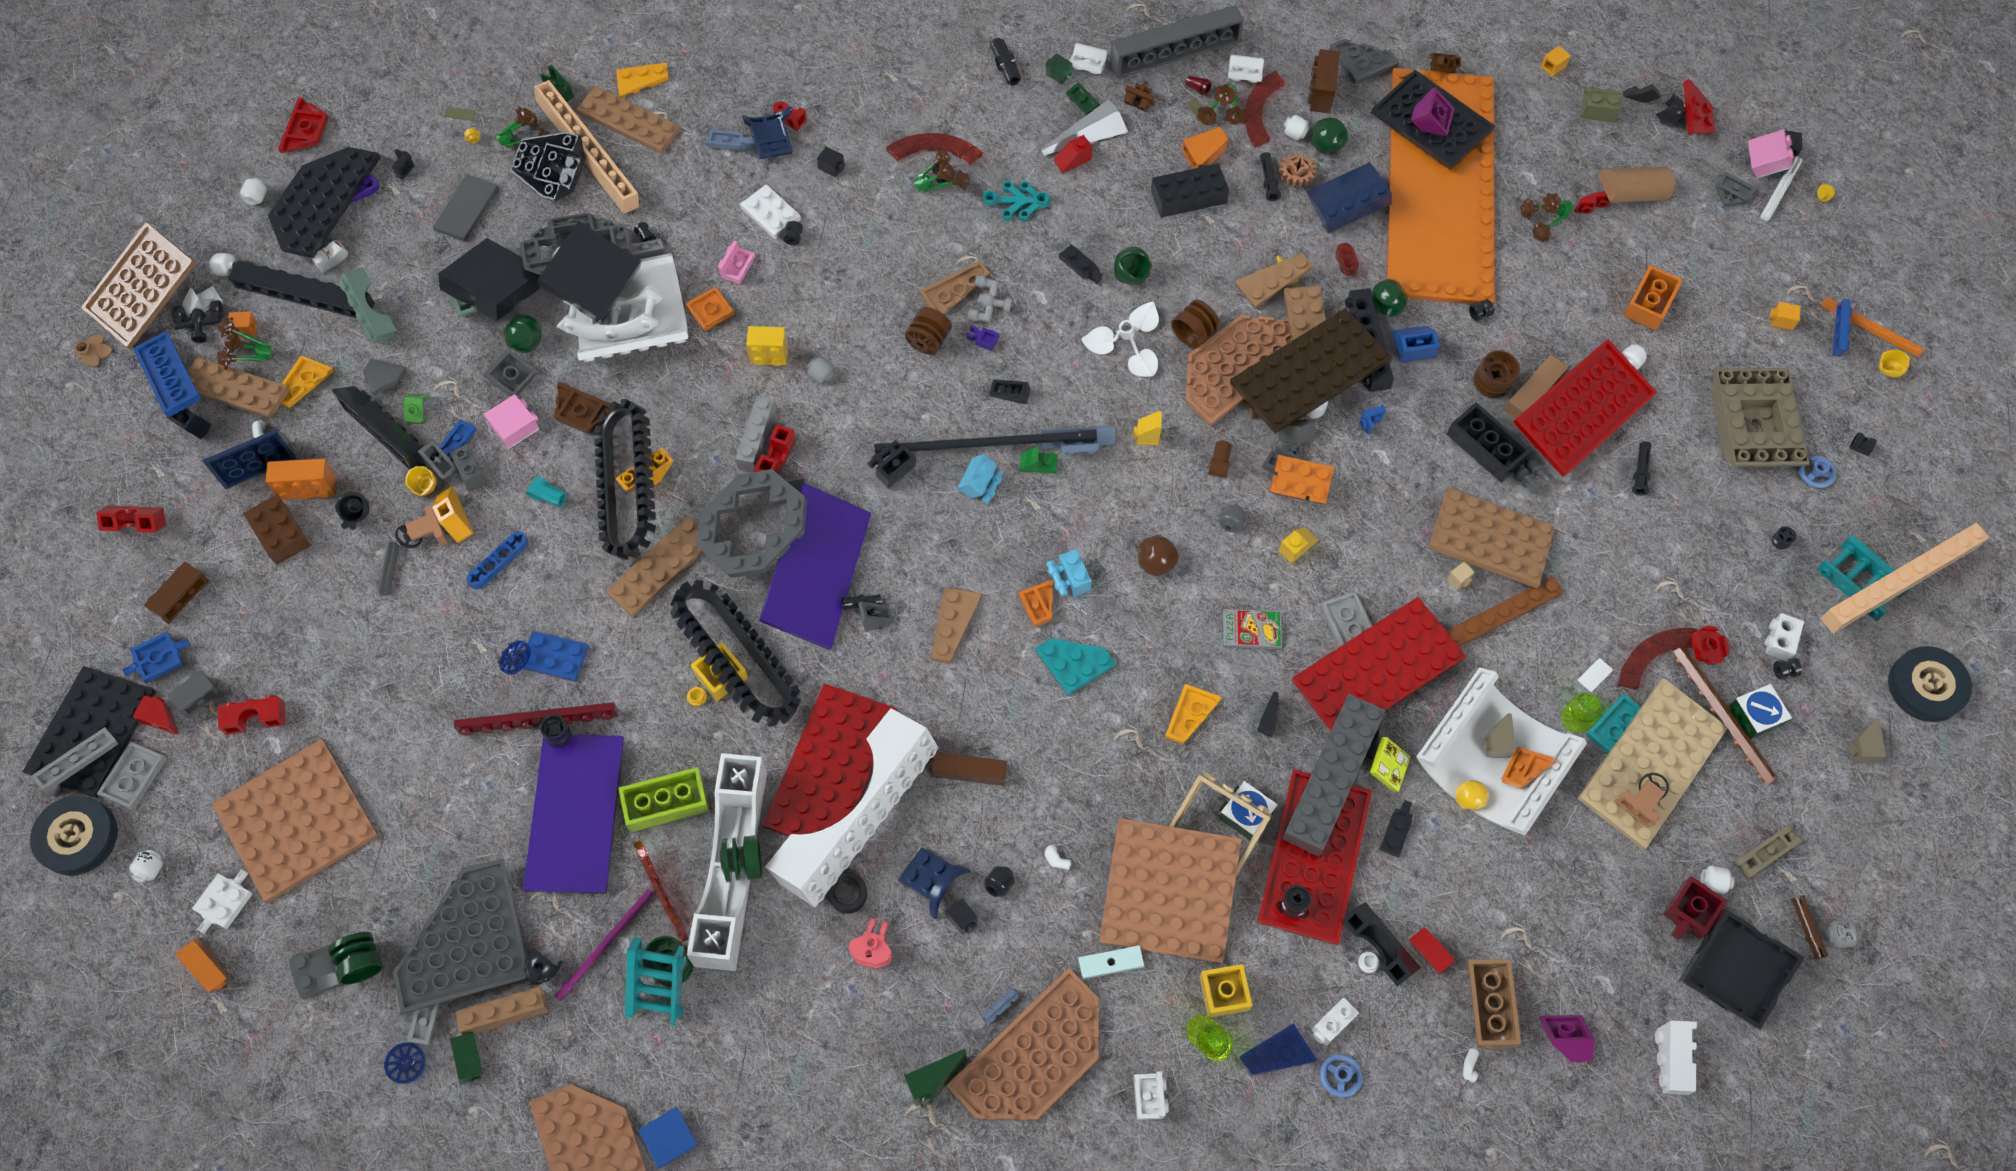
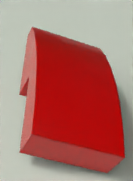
M1605 191L1596 192L1581 198L1574 211L1575 213L1583 214L1592 213L1594 207H1608L1610 201Z
M1425 927L1409 939L1410 944L1439 975L1455 962L1454 958Z

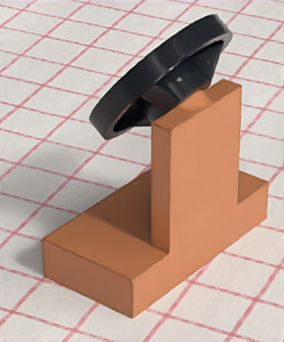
M432 505L424 507L426 516L397 528L395 539L401 546L410 549L416 548L421 544L423 536L433 532L441 546L448 544ZM399 530L404 533L405 543L398 536ZM419 538V543L415 545H409V541H414Z
M1647 773L1640 779L1639 792L1635 797L1626 791L1620 794L1615 802L1648 828L1656 824L1660 819L1652 810L1667 795L1669 790L1668 781L1659 773ZM1651 775L1661 777L1666 782L1667 787H1661L1657 781H1653ZM1646 777H1648L1649 780H1647V781L1645 782V784H1644V785L1642 786V788H1641V783H1642V781H1643Z

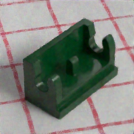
M552 64L548 66V75L545 76L543 72L540 73L541 83L549 80L566 102L574 98L570 84Z
M1079 82L1065 92L1068 98L1086 115L1100 106L1099 102Z
M474 1032L450 1038L460 1085L480 1079L483 1071Z

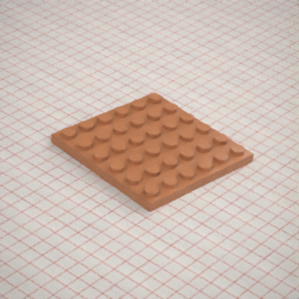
M323 739L318 740L211 803L266 903H269L379 836Z
M1119 818L1099 942L1125 947L1140 945L1142 950L1223 963L1242 839Z

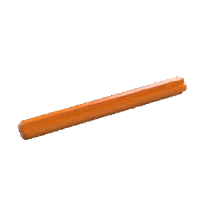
M1826 297L1821 306L1836 314V306L1839 303ZM1852 310L1849 321L1916 357L1923 353V347Z

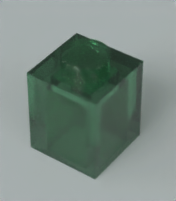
M1056 53L1046 62V75L1063 84L1072 75L1073 63Z

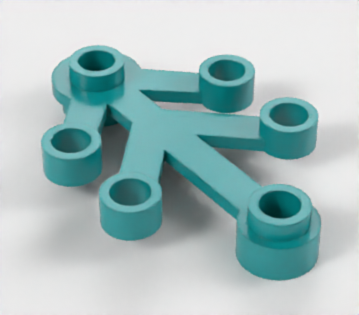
M1011 181L1003 182V191L1006 193L1010 192L1014 196H997L992 190H988L983 194V202L987 206H993L995 203H1014L1008 209L1002 211V219L1004 221H1010L1013 213L1025 204H1031L1028 208L1019 212V219L1024 222L1028 221L1031 213L1038 208L1048 207L1051 201L1050 196L1046 192H1037L1030 186L1028 181L1020 183V191L1013 186ZM1028 192L1032 197L1025 196L1023 193Z

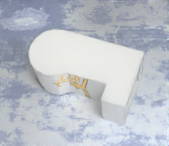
M336 240L318 251L315 257L311 259L323 274L346 259L348 251Z

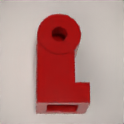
M783 101L776 102L773 105L774 114L785 110L789 106ZM801 107L798 110L792 108V113L784 119L785 125L798 131L807 120L805 109Z

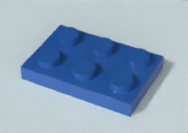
M532 631L519 666L521 669L576 682L589 645Z

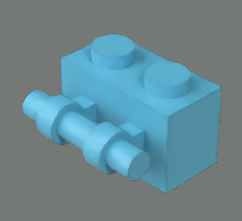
M984 454L972 458L957 489L970 499L983 495L982 502L988 504L995 495L994 491L997 485H1000L1002 481L1003 471L997 469L995 474H993L998 464Z
M1077 549L1059 555V566H1055L1053 560L1046 563L1048 573L1055 582V589L1059 591L1061 597L1068 595L1066 590L1068 588L1073 597L1091 591L1092 581ZM1059 574H1063L1065 581L1061 579Z

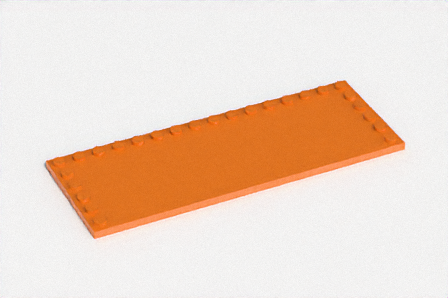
M1393 68L1391 91L1414 70ZM1417 70L1494 124L1493 76ZM1390 127L1389 189L1392 193V204L1388 206L1387 279L1398 281L1409 299L1464 304H1479L1482 300L1489 299L1494 305V131L1450 171Z

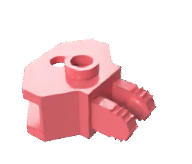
M871 918L867 932L864 931L862 936L851 940L848 949L857 964L879 969L889 965L892 959V952L885 943L888 922H883L880 934L878 935L873 933L876 919Z

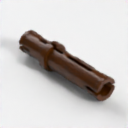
M1805 896L1792 898L1791 901L1806 934L1805 940L1809 942L1814 958L1820 959V957L1825 958L1829 956L1821 939L1823 936L1818 932Z

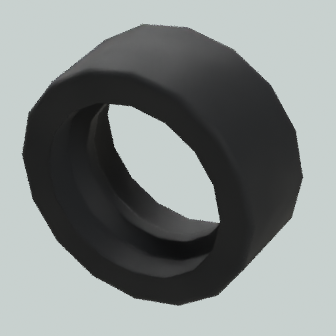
M843 872L838 877L837 882L828 890V897L831 905L837 911L851 914L864 906L867 900V888L864 880L859 875L853 872ZM845 881L854 882L860 890L858 899L849 905L840 903L835 895L838 885Z

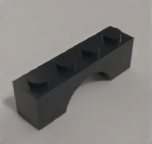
M1366 902L1357 906L1342 919L1355 937L1367 940L1376 948L1384 963L1383 970L1397 987L1421 968Z

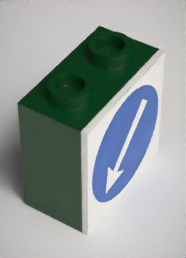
M1771 684L1740 696L1729 705L1731 713L1737 718L1742 729L1750 739L1782 727L1792 719Z
M1245 781L1240 787L1237 785L1234 788L1233 792L1240 796L1241 794L1248 796L1252 799L1251 803L1256 806L1263 805L1270 810L1269 814L1273 815L1278 804ZM1231 799L1229 802L1225 801L1219 809L1221 811L1219 819L1248 840L1252 839L1263 820L1260 816Z

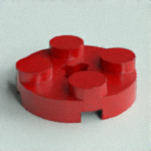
M1704 626L1692 633V646L1695 652L1694 657L1697 661H1703L1708 665H1715L1723 662L1724 657L1728 655V641L1724 635L1721 636L1717 632L1719 631L1718 628Z

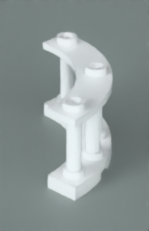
M649 284L641 291L632 294V297L625 299L618 297L615 306L609 313L611 315L609 325H597L591 318H589L588 323L575 319L577 308L563 300L564 303L570 305L569 314L559 322L557 327L567 333L593 340L616 341L634 338L647 333L659 324V321L651 316L653 306L664 298V293ZM645 310V312H643L640 316L637 317L640 311ZM630 314L629 322L617 324L618 315Z

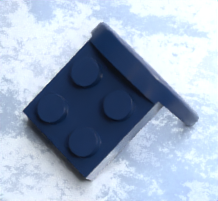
M787 107L781 112L764 117H747L745 114L742 115L745 125L750 128L759 160L792 154L793 150L784 123V119L792 113V107Z
M921 847L898 878L900 884L930 901V915L932 918L937 919L940 902L948 887L961 874L970 873L971 870L963 865L954 866Z

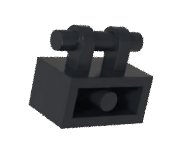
M896 440L891 444L885 445L884 449L879 454H874L867 463L871 469L878 465L876 467V476L887 488H890L916 466L915 455L905 445L896 450L900 446Z

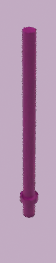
M647 889L569 980L561 984L563 987L554 996L561 1002L568 992L571 993L573 991L572 988L653 896L654 893L651 890Z

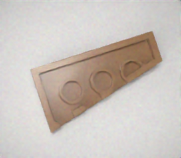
M1301 253L1234 282L1253 307L1257 309L1284 290V288H1287L1314 269V266Z
M980 260L919 290V295L928 307L946 314L978 287L975 286L977 275H984L988 279L990 273Z
M944 588L931 661L951 664L961 639L968 628V624L982 598V593Z

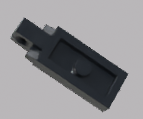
M1072 244L1059 254V259L1083 279L1090 278L1096 284L1102 280V273L1096 264Z
M1404 800L1401 809L1396 808L1392 813L1379 848L1380 851L1397 858L1400 856L1412 823L1413 815L1409 813L1412 802Z

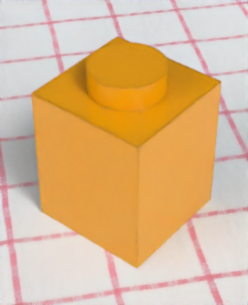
M1558 45L1544 56L1540 67L1553 77L1567 66L1571 55Z
M1778 302L1775 308H1772L1770 311L1771 326L1793 330L1800 321L1801 306Z

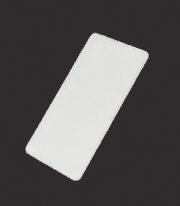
M1599 658L1578 681L1592 692L1613 669Z

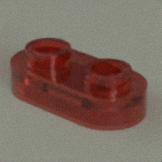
M1348 243L1339 244L1335 255L1340 270L1346 276H1353L1359 268L1354 248Z

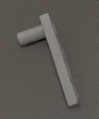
M104 727L33 774L31 778L44 793L49 792L51 796H58L62 792V788L59 785L61 782L118 745V743Z

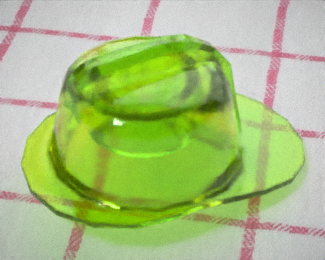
M1583 692L1578 693L1571 699L1561 713V720L1566 729L1571 732L1581 733L1588 730L1602 714V705L1598 694L1594 695Z
M1196 1015L1189 1020L1186 1027L1187 1037L1204 1056L1212 1061H1222L1229 1057L1233 1043L1226 1029L1208 1015Z

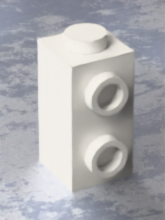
M1343 997L1312 1028L1314 1038L1319 1043H1324L1327 1046L1359 1012Z

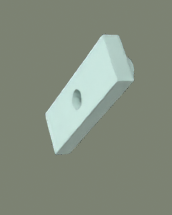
M1140 945L1078 957L1082 980L1144 967ZM1112 960L1115 964L1110 966L1107 962Z

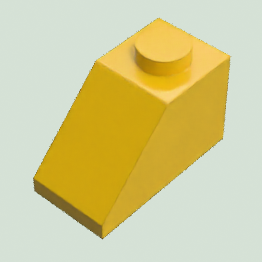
M1157 411L1138 419L1137 427L1133 428V438H1137V445L1159 446L1162 411Z
M1306 527L1296 529L1281 542L1278 552L1293 564L1319 539Z

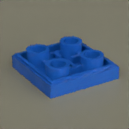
M677 1106L638 1130L658 1169L663 1168L698 1146Z

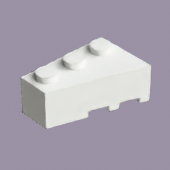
M1669 1021L1655 1032V1042L1659 1047L1657 1063L1661 1068L1659 1085L1663 1089V1094L1690 1095L1696 1092V1063L1692 1061V1049L1696 1050V1042H1692V1029H1697V1022Z

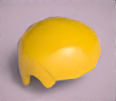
M1888 350L1881 355L1879 370L1884 376L1890 378L1900 377L1908 370L1910 358L1903 351Z
M415 466L407 473L405 484L415 495L423 497L434 491L437 486L435 474L428 468Z
M1468 780L1457 787L1455 797L1456 802L1462 809L1476 811L1487 805L1489 794L1488 789L1482 782Z

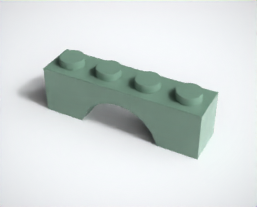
M364 267L344 272L339 280V285L345 291L349 305L354 308L356 318L364 328L365 336L370 339L372 344L391 339L397 330L389 315L377 313L366 302L365 292H367L372 282Z

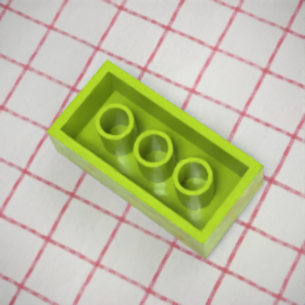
M698 767L618 788L625 823L630 833L710 812L702 774Z

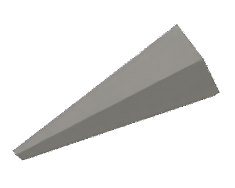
M1106 100L1040 150V154L1043 157H1047V154L1055 152L1059 154L1069 141L1082 135L1087 138L1090 144H1095L1098 140L1105 138L1109 140L1113 139L1116 135L1123 134L1124 136L1128 134V130L1119 110L1109 100Z

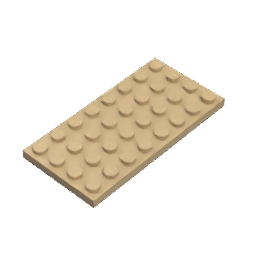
M1662 678L1577 799L1644 850L1648 847L1728 728L1665 678ZM1656 772L1667 779L1669 790L1667 795L1652 810L1660 819L1656 824L1647 828L1618 805L1615 800L1626 791L1635 797L1639 792L1640 779L1647 773ZM1651 775L1653 781H1657L1661 787H1667L1666 782L1661 777ZM1646 777V778L1642 781V783H1641V788H1642V786L1645 784V782H1646L1647 780H1649L1648 777Z

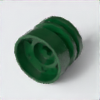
M758 835L744 836L743 846H739L736 837L732 838V847L730 848L728 839H722L720 863L726 883L732 882V872H735L736 881H740L741 871H745L748 880L762 878Z
M358 932L338 939L328 947L331 962L337 965L334 971L339 984L351 985L363 982L377 975L383 969L379 953L374 952L377 946L373 942L374 937L372 933Z
M664 935L654 938L647 944L644 950L675 956L678 947L684 945L676 938ZM686 946L683 947V955L686 956V962L682 970V984L689 979L694 968L687 957L688 948ZM642 959V965L646 968L672 972L673 965L670 967L667 963ZM653 978L663 986L672 987V981Z

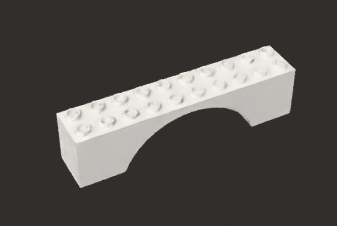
M893 709L887 712L867 738L873 753L874 768L870 785L860 803L845 818L829 828L810 834H791L765 866L779 885L813 907H816L824 899L831 886L837 882L841 873L848 868L855 855L862 850L865 842L875 833L879 824L886 819L889 811L899 802L900 797L910 788L914 779L923 771L927 762L934 757L938 750L937 744L926 727Z
M721 753L715 786V828L710 868L701 903L693 916L687 957L694 967L736 971L750 880L747 879L745 871H741L740 881H736L735 872H732V882L726 883L725 876L721 870L720 851L722 839H728L730 848L732 847V838L736 837L738 845L743 846L744 836L758 834L767 771L762 757Z

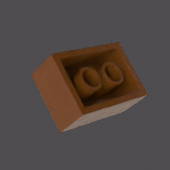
M1320 49L1318 56H1315L1313 66L1316 67H1312L1311 77L1313 80L1310 81L1308 104H1311L1310 111L1330 114L1336 92L1340 51Z
M278 494L243 513L266 553L276 565L311 546L290 510Z

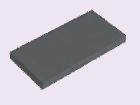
M466 174L434 224V231L466 241L498 191V185Z

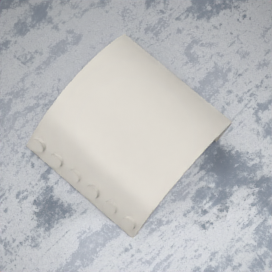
M672 253L639 259L641 261V268L628 287L619 295L623 299L632 297V294L641 291L649 284L663 292L664 298L653 306L651 316L658 320L659 324L647 333L625 340L602 341L578 336L579 350L577 355L579 360L589 362L595 360L594 357L602 356V358H609L614 353L620 352L621 355L631 353V350L634 349L644 351L648 350L649 346L664 347L669 342L679 344L688 339L685 311ZM577 309L575 319L588 323L589 317ZM645 310L640 311L637 317L640 316L643 312H645ZM630 314L618 315L617 324L629 322ZM611 315L607 316L602 325H609Z
M1479 667L1416 757L1430 777L1454 799H1456L1455 792L1457 787L1468 780L1482 782L1488 789L1489 799L1487 805L1476 811H1471L1501 827L1526 835L1587 743L1585 738L1558 732L1525 714L1494 686V683L1499 678L1497 672ZM1508 713H1512L1516 748L1520 747L1551 756L1555 760L1551 767L1522 789L1504 784L1501 780L1512 756L1509 758L1486 757V751L1483 750L1482 746L1486 735Z

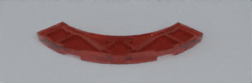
M1276 70L1256 84L1246 103L1244 122L1247 135L1255 148L1270 141V137L1263 125L1262 109L1267 98L1285 84Z
M939 133L911 135L886 146V151L897 161L907 155L916 153L918 150L927 149V151H935L936 149L941 151L944 149L963 159L969 165L983 156V152L973 144L955 136Z
M1670 629L1644 640L1632 651L1625 661L1617 686L1637 690L1647 665L1657 656L1668 650L1678 649L1679 647L1693 648L1691 635L1698 629Z
M641 841L633 843L645 874L671 927L681 943L688 940L683 923L668 900V896L658 879L645 846Z

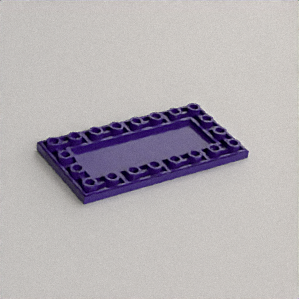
M804 483L801 486L800 493L807 499L805 533L799 539L796 538L790 544L791 548L778 559L759 621L830 650L843 611L841 599L842 597L847 598L871 512Z
M572 735L570 742L562 748L551 747L543 737L523 885L524 892L607 894L624 745L623 736Z

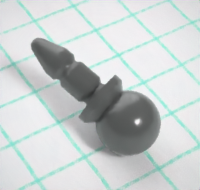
M1530 458L1526 461L1525 468L1534 476L1538 475L1543 481L1551 482L1550 476L1543 470L1544 467L1540 464L1539 460Z

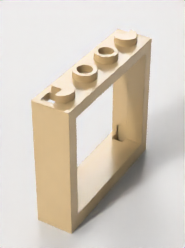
M1201 773L1172 820L1170 827L1177 828L1203 783L1263 818L1238 861L1237 877L1273 815L1269 814L1270 810L1263 805L1256 806L1251 803L1252 799L1244 794L1240 796L1233 792L1234 788L1226 783L1221 785L1216 782L1217 778L1210 773Z

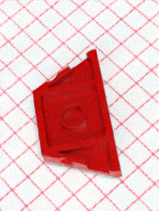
M1688 78L1683 82L1688 135L1695 133L1697 135H1710L1715 132L1713 106Z
M298 97L278 147L279 152L287 153L318 145L329 118L327 113L317 109L315 105L307 103L302 97Z

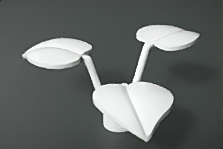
M1149 302L1135 309L1130 314L1129 320H1124L1119 324V330L1116 331L1115 337L1113 331L1108 327H1097L1082 337L1083 344L1091 352L1104 355L1114 349L1113 342L1117 341L1120 335L1123 339L1131 341L1136 354L1131 356L1128 361L1130 372L1139 377L1154 376L1158 369V360L1155 353L1149 349H1144L1139 353L1133 337L1135 334L1134 330L1138 331L1140 329L1142 332H1150L1158 326L1159 316L1155 303Z

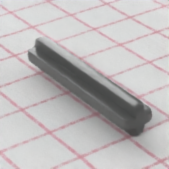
M389 542L387 545L378 589L380 595L388 596L390 594L399 545L396 542Z

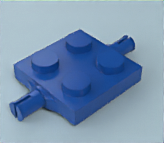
M168 631L130 649L133 656V664L123 668V673L128 676L138 671L143 681L147 684L184 666L180 657V650L190 646V642L185 638L175 643Z

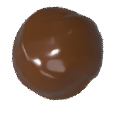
M1155 535L1148 537L1139 546L1138 564L1149 575L1157 577L1172 570L1178 562L1179 556L1174 544L1164 536Z

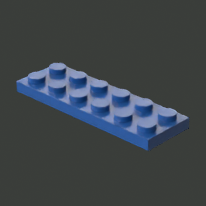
M167 331L133 348L167 418L202 399Z

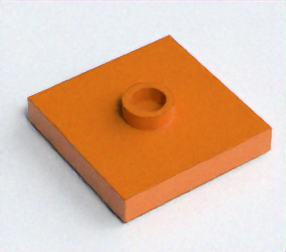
M716 286L685 303L686 308L704 332L735 315V311Z

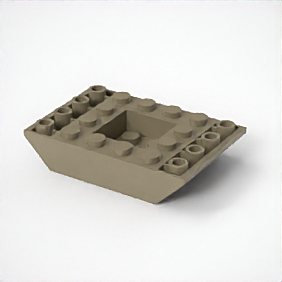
M1716 368L1714 370L1711 397L1724 460L1733 467L1809 466L1810 462L1789 368ZM1751 422L1758 423L1760 428H1756Z

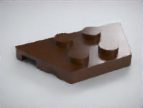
M557 383V406L554 414L557 421L589 434L595 430V426L604 424L605 421L599 418L602 411L609 415L612 413L609 407L610 403L564 383Z

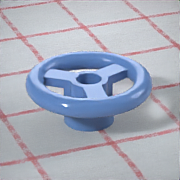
M1819 455L1808 456L1813 468L1808 476L1805 474V466H1799L1800 477L1811 487L1826 488L1832 485L1836 479V469L1832 462L1825 457ZM1815 477L1829 478L1828 481L1823 483L1812 481Z
M1344 1054L1332 1055L1324 1061L1320 1069L1321 1083L1333 1096L1340 1098L1350 1097L1362 1085V1070L1359 1064L1350 1056ZM1335 1061H1345L1349 1063L1352 1067L1350 1068L1347 1065H1339L1336 1068L1332 1065V1063ZM1327 1070L1334 1074L1335 1079L1338 1081L1337 1090L1328 1083L1326 1077ZM1339 1072H1343L1345 1078H1340ZM1356 1073L1354 1086L1344 1091V1084Z

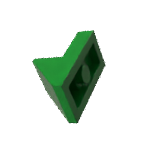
M1039 446L1020 453L1019 472L1056 474L1057 454L1039 453Z

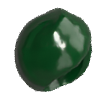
M1333 117L1316 122L1311 135L1312 145L1318 152L1323 154H1333L1340 151L1348 140L1345 125Z
M1129 247L1120 251L1114 261V275L1116 279L1131 285L1143 283L1148 278L1152 267L1148 254L1139 247Z
M1385 279L1377 283L1373 288L1372 296L1376 311L1390 317L1402 313L1407 305L1408 297L1398 281Z
M520 315L513 318L504 329V338L508 348L519 353L532 352L541 341V327L534 318L528 315Z

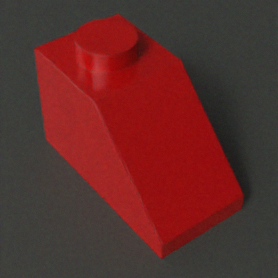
M1084 135L1069 141L1054 158V163L1063 174L1092 160L1093 146Z
M144 695L133 717L141 724L177 735L178 729L171 709L164 703L165 700L158 696L151 698Z

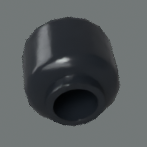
M994 867L984 880L985 889L993 897L1005 896L1015 884L1013 872L1008 867Z

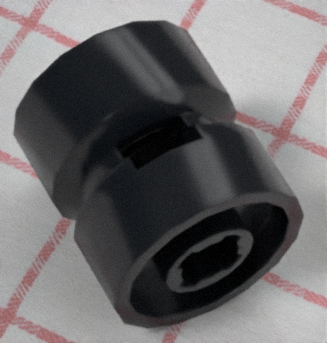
M551 714L542 720L540 731L551 747L562 748L570 742L572 732L563 717Z
M1299 885L1291 886L1287 889L1280 905L1283 914L1290 919L1301 918L1311 904L1310 892L1305 887Z

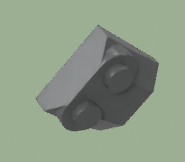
M508 348L485 372L484 377L489 380L491 385L498 387L511 397L514 394L516 396L519 395L533 380L537 371Z
M329 946L308 953H297L290 959V969L294 984L301 999H307L341 985L338 983L334 971L337 965L331 962V956L328 953Z

